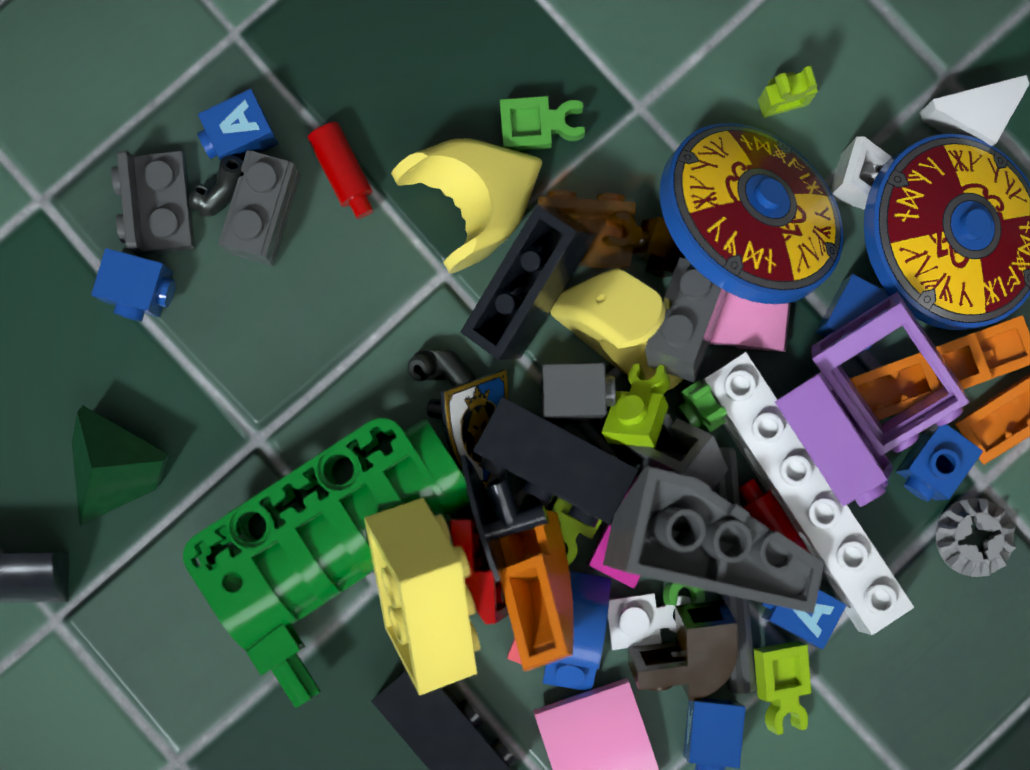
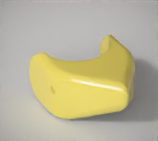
M470 138L452 139L407 156L393 169L391 175L397 185L423 183L429 187L441 189L444 195L453 198L455 206L461 209L462 217L466 221L465 230L467 238L465 244L450 254L443 262L448 272L453 274L490 256L519 226L540 172L542 160L536 156Z
M612 269L561 292L550 310L551 316L628 376L629 370L634 364L641 365L645 374V380H649L655 375L656 370L647 366L645 346L648 339L656 333L663 323L666 310L662 298L655 290L625 271ZM668 374L670 378L668 390L677 386L683 378Z

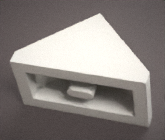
M1027 75L933 99L920 112L922 121L944 134L972 136L993 146L997 143L1029 86Z
M856 136L840 156L830 190L835 201L865 210L867 197L876 176L892 157L866 137Z

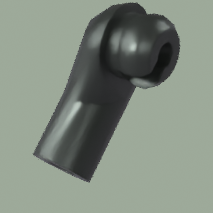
M233 155L223 157L219 164L217 181L212 190L208 189L205 185L196 186L195 191H192L189 197V206L193 210L200 211L201 216H216L231 202L238 177L243 176L241 171L242 159Z
M423 349L416 352L408 363L409 374L418 381L448 380L455 387L477 379L458 354L450 349Z

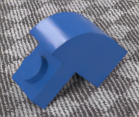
M569 571L574 618L573 655L546 664L543 684L590 691L593 688L596 670L599 669L608 617L611 578Z

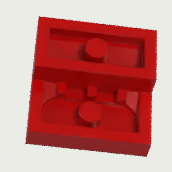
M474 516L450 520L453 548L460 546L469 564L470 576L464 578V584L471 593L475 610L485 624H496L508 616L509 613L501 581L496 582Z

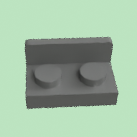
M128 150L117 151L118 166L112 167L111 177L115 194L117 196L121 195L123 214H117L116 227L120 242L126 243L127 248L137 256L195 249L192 212L188 203L190 192L186 155L182 151L133 156Z

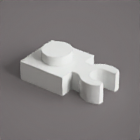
M654 593L609 599L607 622L611 649L618 650L662 643L660 629L668 628L676 633V622L673 618L675 606L665 605L664 603L663 606L656 607ZM684 595L677 596V606L691 604L690 597Z

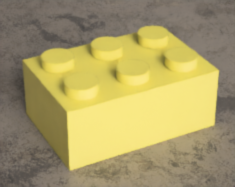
M420 498L364 517L384 626L419 696L477 674L474 652L480 650V642L477 632L469 620V616L475 614V605L468 587L464 584V578L470 576V568L463 549L460 546L452 547L449 530L441 514L434 516L424 498Z

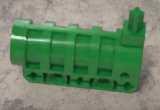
M426 417L405 431L392 420L377 418L369 421L194 535L185 545L183 562L223 627L242 649H245L259 674L262 676L271 670L294 707L297 708L320 693L321 690L297 654L298 651L306 646L292 625L374 572L364 517L424 498L433 515L441 514L447 524L450 520L471 508L464 475ZM382 433L390 437H397L391 442L394 451L389 455L378 450L365 459L356 451L360 447L361 450L366 449V452L370 453L378 448L381 444L378 436ZM349 458L354 466V474L347 483L339 485L333 476V469L339 460ZM367 460L373 463V467L369 468ZM321 485L328 491L320 494L316 490L306 496L303 500L306 508L297 509L296 507H291L282 512L276 507L281 503L283 507H287L299 498L296 492L297 489L310 491ZM258 513L262 515L266 522V532L260 540L251 531L252 519ZM233 542L238 547L236 550H233L232 547L225 549L215 557L217 563L212 562L211 556L216 552L215 545L219 543L227 545ZM196 558L199 559L201 566L197 563Z

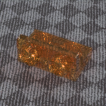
M553 190L548 192V197H538L537 204L559 208L597 234L578 266L630 269L632 247H608L601 239L609 235L621 238L623 234L621 224L611 220L609 215L616 212H626L634 218L636 213L635 202H625L624 195L615 193L596 195V200L577 199V193L566 190Z

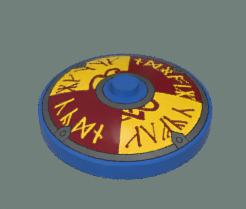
M713 124L700 128L685 138L666 162L660 181V204L667 228L686 259L716 286L730 294L752 302L786 304L802 299L812 293L835 270L843 248V226L838 206L828 185L814 166L785 141L766 131L743 124Z
M940 134L927 137L904 148L888 160L876 176L867 197L864 212V237L873 270L889 296L898 291L916 319L928 325L947 330L979 328L996 323L1015 312L1030 296V182L1021 169L996 147L987 144L983 140L962 134Z

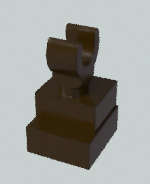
M616 212L609 215L611 220L621 224L623 234L621 238L613 235L602 237L601 240L605 245L613 248L621 246L634 247L632 255L648 261L645 272L660 278L673 276L679 258L685 259V256L674 242L664 218L655 217L643 220L641 226L636 225L634 218L626 212Z

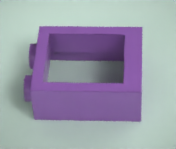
M898 291L812 345L813 361L880 456L890 450H893V452L905 450L918 440V433L935 423L937 426L950 423L963 412L962 407L969 403L963 386ZM903 326L944 387L881 424L840 364Z
M822 372L775 401V404L843 507L854 500L859 507L864 506L886 492L885 487L889 485L887 480L894 468L885 454L882 456L878 454Z

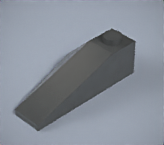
M645 466L614 514L603 561L604 566L626 573L814 614L824 562L779 532L772 531L751 517L750 513L719 496L711 490V487L699 479Z

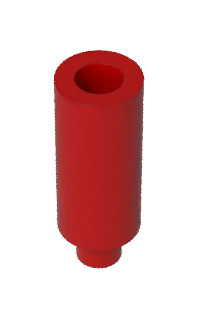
M331 122L320 126L312 131L307 139L341 207L350 206L356 219L370 215L374 210L367 197L372 194L373 190L339 123Z
M754 478L739 486V492L746 502L741 507L742 509L749 512L751 517L772 531L779 532L811 554L771 490L763 493Z

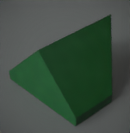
M82 406L77 411L72 437L79 525L156 490L161 484L169 455L85 406Z

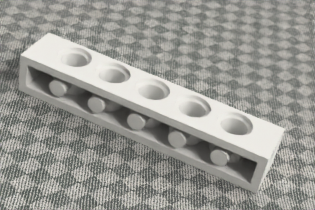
M745 352L703 379L701 384L708 383L712 388L711 394L721 407L724 406L727 411V415L724 416L727 422L723 426L765 490H771L811 554L824 562L822 577L836 598L847 605L845 612L857 630L874 635L915 608L847 505L843 507L775 404L777 398L748 354Z

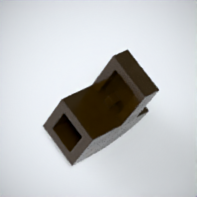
M724 600L675 606L676 642L628 648V664L638 690L664 691L672 686L682 685L690 702L709 696L729 679L735 668L738 655L737 622Z

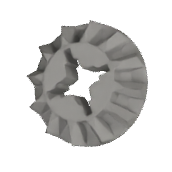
M963 499L948 507L940 517L935 536L937 549L944 562L954 571L970 577L990 576L1000 568L1007 566V560L1017 548L1014 543V530L1016 527L1005 514V509L988 501V499ZM973 523H976L978 530L994 532V535L989 536V539L982 542L983 550L979 552L976 545L958 543L959 540L965 539V536L972 533L971 525Z

